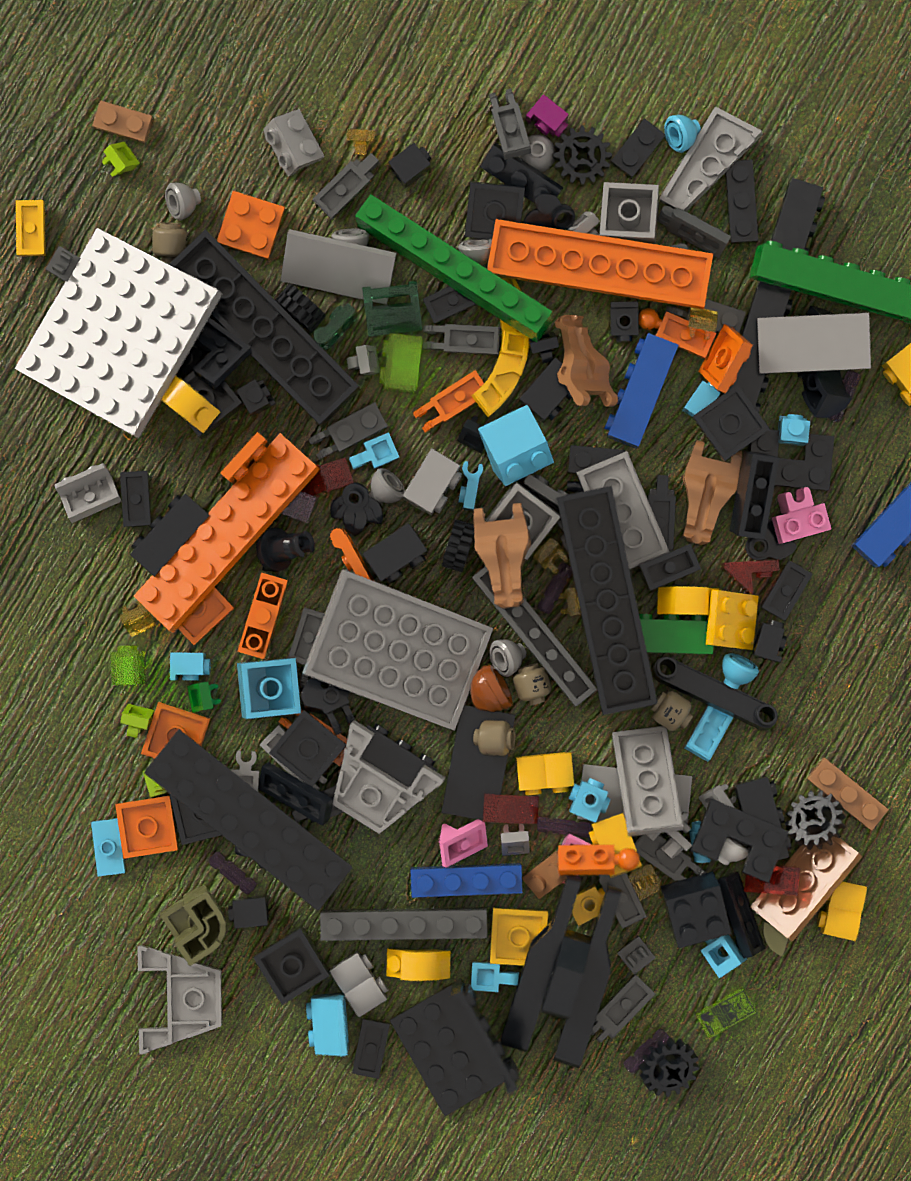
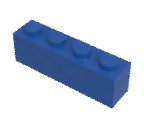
M650 333L646 335L645 339H639L634 351L635 354H638L635 365L629 364L624 377L629 380L625 390L620 388L617 394V405H619L615 415H609L604 428L609 431L607 438L635 449L639 447L678 344Z
M911 482L851 545L874 568L881 565L886 567L896 557L893 552L898 546L905 547L911 541Z
M521 863L455 865L447 868L443 866L411 867L412 897L522 893Z

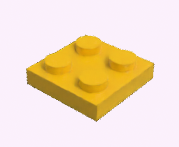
M711 590L706 645L753 650L759 596Z
M493 907L490 964L524 966L531 941L547 926L548 911Z

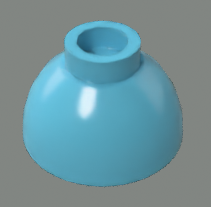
M684 115L669 116L664 127L668 144L679 153L688 150L694 144L701 131L697 120H691Z
M734 653L724 655L722 661V670L725 676L724 683L729 687L739 689L740 685L751 682L758 675V667L747 658Z

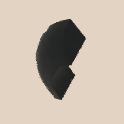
M810 305L806 316L834 315V313ZM840 370L797 372L798 378H802L805 391L802 392L804 401L816 418L834 416L845 409L852 400V397L845 389Z

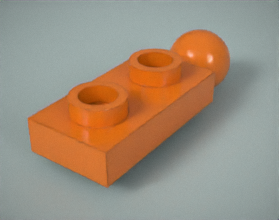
M645 308L638 314V324L641 328L645 330L658 329L656 336L676 343L678 348L702 359L706 358L716 336L715 332L667 311L663 319L659 318L658 313L651 308Z
M614 844L558 845L559 875H615V865H619L624 870H633L640 861L639 854L632 848H625L619 854H615Z

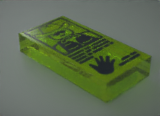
M741 987L696 1012L695 1015L708 1039L757 1012L744 988Z

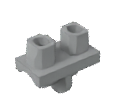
M683 811L681 813L683 821L682 831L686 834L691 827L685 822L689 814ZM669 831L665 833L670 838L661 849L670 858H674L682 850L687 851L692 844L678 831ZM660 833L646 835L654 841Z

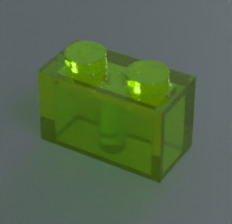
M390 333L389 340L383 341L382 356L387 357L386 367H381L379 383L384 384V391L417 394L423 342L421 336Z
M129 645L117 646V652H110L111 685L146 684L145 651H138L137 646Z

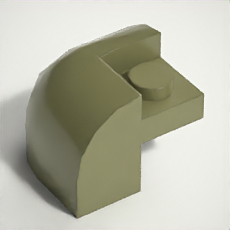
M200 886L183 895L181 900L160 912V917L175 937V945L189 966L212 953L221 945L226 932V919L222 909L206 886Z

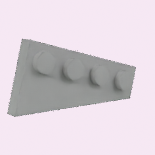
M715 106L699 132L696 141L688 150L659 198L660 202L673 209L680 208L687 212L763 135L762 130Z

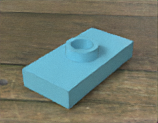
M707 706L685 749L709 762L733 717L711 706Z
M118 819L92 821L91 827L97 876L126 873Z

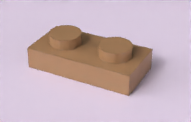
M100 100L92 127L146 144L153 117Z
M558 850L522 877V880L538 899L566 880L567 875H559Z

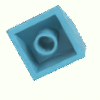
M527 405L478 428L492 469L505 487L554 463L548 443Z
M296 658L237 663L242 718L250 719L301 713Z
M344 993L312 995L311 1002L306 1003L307 1019H312L313 1030L308 1031L309 1046L315 1048V1054L347 1056L349 1037Z

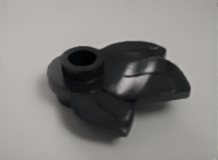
M539 194L534 197L537 209L530 211L522 222L523 224L568 230L574 224L575 213L569 205L561 204L555 195ZM564 213V217L561 220H557L558 216Z
M360 483L348 484L344 488L342 495L335 498L330 506L331 517L335 519L343 518L346 530L353 536L360 534L367 522L374 524L383 523V510L380 503L370 497L368 489ZM352 493H355L359 496L358 501L352 499Z
M772 518L768 520L765 540L749 537L745 544L746 553L754 560H764L767 557L780 560L791 555L797 548L793 541L782 544L778 543ZM756 542L763 544L764 548L761 552H757L754 549Z

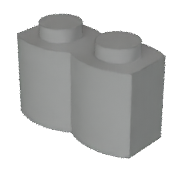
M356 951L331 967L329 971L358 1017H361L386 1001L387 995L385 993L389 989L381 977L376 979L371 972L374 966L367 954L365 953L361 956L359 951Z

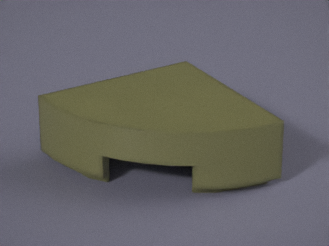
M763 921L762 932L765 942L773 952L783 957L788 938L770 923Z

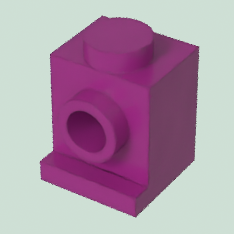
M543 94L526 114L525 121L528 124L535 121L534 126L544 135L550 133L553 137L556 135L559 138L569 126L566 123L569 114Z

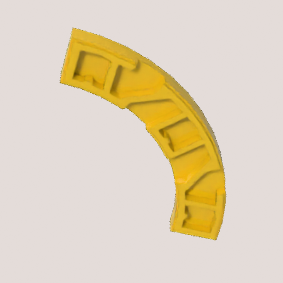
M500 277L521 291L516 279ZM501 319V346L497 362L486 382L472 395L487 417L493 414L513 392L523 373L530 346L528 341L530 338Z

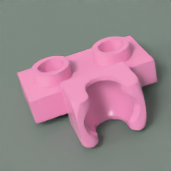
M808 487L795 491L796 502L790 492L778 494L777 499L781 514L783 515L772 517L779 544L831 530L825 503L813 506L814 502Z

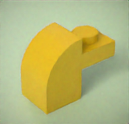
M177 376L173 378L161 399L202 433L206 431L220 413L218 409Z
M658 587L657 614L709 616L711 590L720 589L709 587Z
M389 948L387 949L386 976L411 981L450 979V951Z

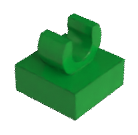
M207 681L187 686L192 713L213 709V705L221 703V699L211 698L210 691L219 688L217 684L209 685Z

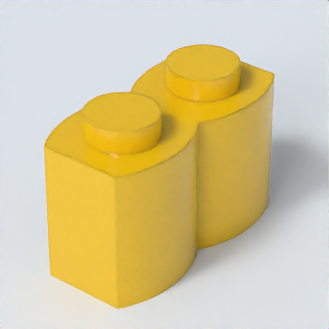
M571 752L516 757L519 791L525 790V795L542 794L541 789L552 788L553 793L568 792L569 786H574Z
M842 881L827 899L825 910L819 912L817 927H821L820 933L856 941L867 887Z

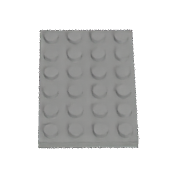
M342 569L302 673L455 731L471 688L472 679L479 668L493 628Z

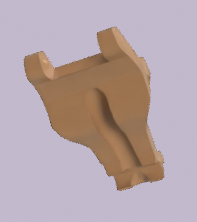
M578 315L560 316L554 322L555 327L561 329L564 345L563 364L557 373L559 383L567 386L575 404L578 406H587L590 402L589 395H600L604 406L614 407L618 402V396L612 390L609 383L610 365L608 360L593 347L588 335V328L582 326L584 317Z
M696 440L683 475L688 499L683 537L687 542L705 545L711 540L720 510L737 491L742 451L740 450L731 457L730 463L702 457L705 442Z
M522 503L513 504L512 512L514 519L485 522L484 509H474L475 550L489 571L495 599L494 604L502 609L519 607L524 602L522 566L525 556L531 547V538Z

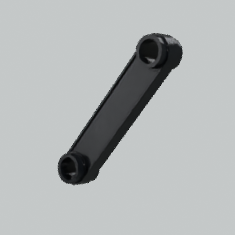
M662 657L653 666V677L659 683L669 686L758 730H769L777 722L778 713L772 705L740 690L731 688L725 683L671 657ZM659 666H667L671 670V675L663 674ZM759 712L766 713L769 716L770 722L762 721Z

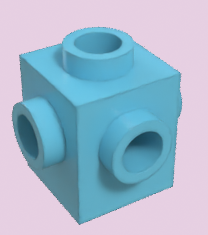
M589 778L588 782L581 780L580 785L574 784L569 799L573 801L569 811L596 823L600 812L605 814L611 798L607 797L608 791L603 789L605 784ZM589 794L594 795L592 803L585 802V798Z

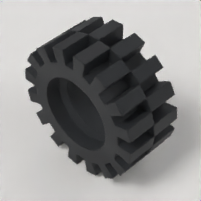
M288 284L275 299L291 317L311 333L326 317V314L292 284Z
M458 519L455 520L442 561V567L463 572L475 534L474 524Z

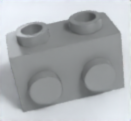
M300 109L273 118L263 129L267 142L272 146L279 165L284 169L287 176H291L298 169L319 162L325 157Z
M104 463L91 466L86 471L75 476L66 477L54 485L71 523L122 501L114 479Z

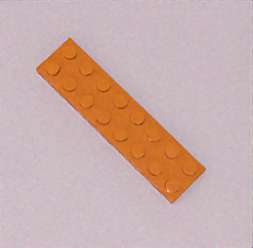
M496 219L487 269L503 278L704 309L713 253Z
M281 433L267 447L264 455L259 460L253 462L245 476L241 480L236 481L208 512L210 516L198 527L186 543L180 547L168 563L161 568L159 573L155 577L152 575L134 595L170 632L174 633L320 470Z

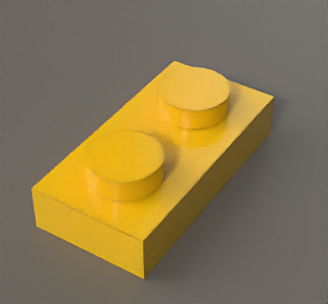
M16 200V253L18 257L46 256L45 202L43 200Z

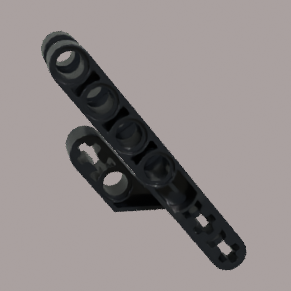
M567 875L553 920L531 941L500 1044L527 1052L541 1009L542 1013L566 1020L564 1028L560 1031L557 1050L552 1060L580 1068L611 974L607 938L619 904L622 889L607 886L592 935L588 936L566 929L582 878L576 875Z

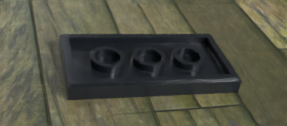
M464 705L459 717L441 813L495 823L508 754L503 757L481 754L478 746L474 745L473 736L475 729H479L481 723L485 720L507 721L510 727L513 728L515 715L498 711H480L475 707Z

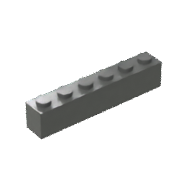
M485 566L472 577V580L575 707L597 690L525 599L519 607L502 609L494 604V593L487 567Z
M486 907L322 910L320 912L321 941L487 938Z

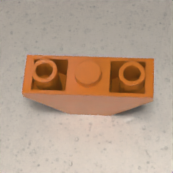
M261 572L237 652L265 659L281 613L288 580Z

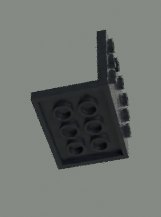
M462 978L390 1019L391 1024L444 1116L505 1082L506 1092L510 1095L518 1090L517 1081L520 1080L518 1076L519 1070L511 1056L506 1057L504 1049L495 1038L488 1021L477 1006L476 994L470 984H464Z

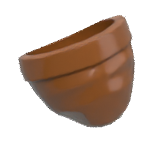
M492 665L482 666L476 672L471 682V700L475 708L480 711L496 712L513 707L512 696L505 679Z

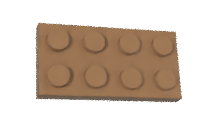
M833 836L831 838L833 845L830 846L827 842H824L822 850H819L815 844L811 850H808L805 845L799 847L750 906V908L791 942L794 941L863 857L840 838Z

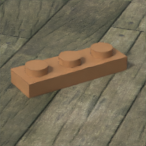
M824 757L806 778L818 789L824 791L827 796L832 794L836 801L841 803L844 810L871 831L889 810Z

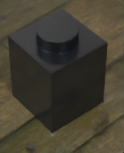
M413 143L388 162V166L406 189L431 170L429 161L432 158L423 146L418 148Z
M267 895L234 898L232 905L228 906L229 922H234L235 928L268 925L270 920Z

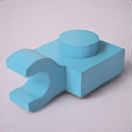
M388 432L365 442L364 447L366 451L350 457L349 461L353 470L369 462L376 469L400 457Z
M465 461L462 466V472L468 482L467 487L461 486L459 502L464 503V510L474 511L483 465L479 464L478 471L472 474L468 472V462Z
M472 962L471 987L473 990L498 992L499 984L518 985L519 972H500V964Z

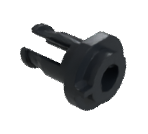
M280 528L266 529L257 539L256 553L263 566L262 570L272 572L287 569L291 564V560L296 557L303 558L305 556L304 553H312L315 549L314 539L308 531H303L299 534H287Z

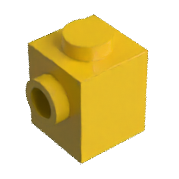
M593 884L578 892L571 912L578 926L598 916L605 894L603 888L597 890Z

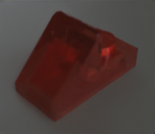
M346 457L320 466L317 464L316 466L320 470L300 491V495L303 501L354 483Z
M779 560L726 562L721 564V570L747 594L752 595V573H756V578L772 577V572L779 571Z

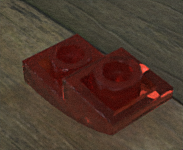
M484 794L483 822L538 824L539 796Z
M775 866L769 883L745 875L744 892L798 896L800 868Z

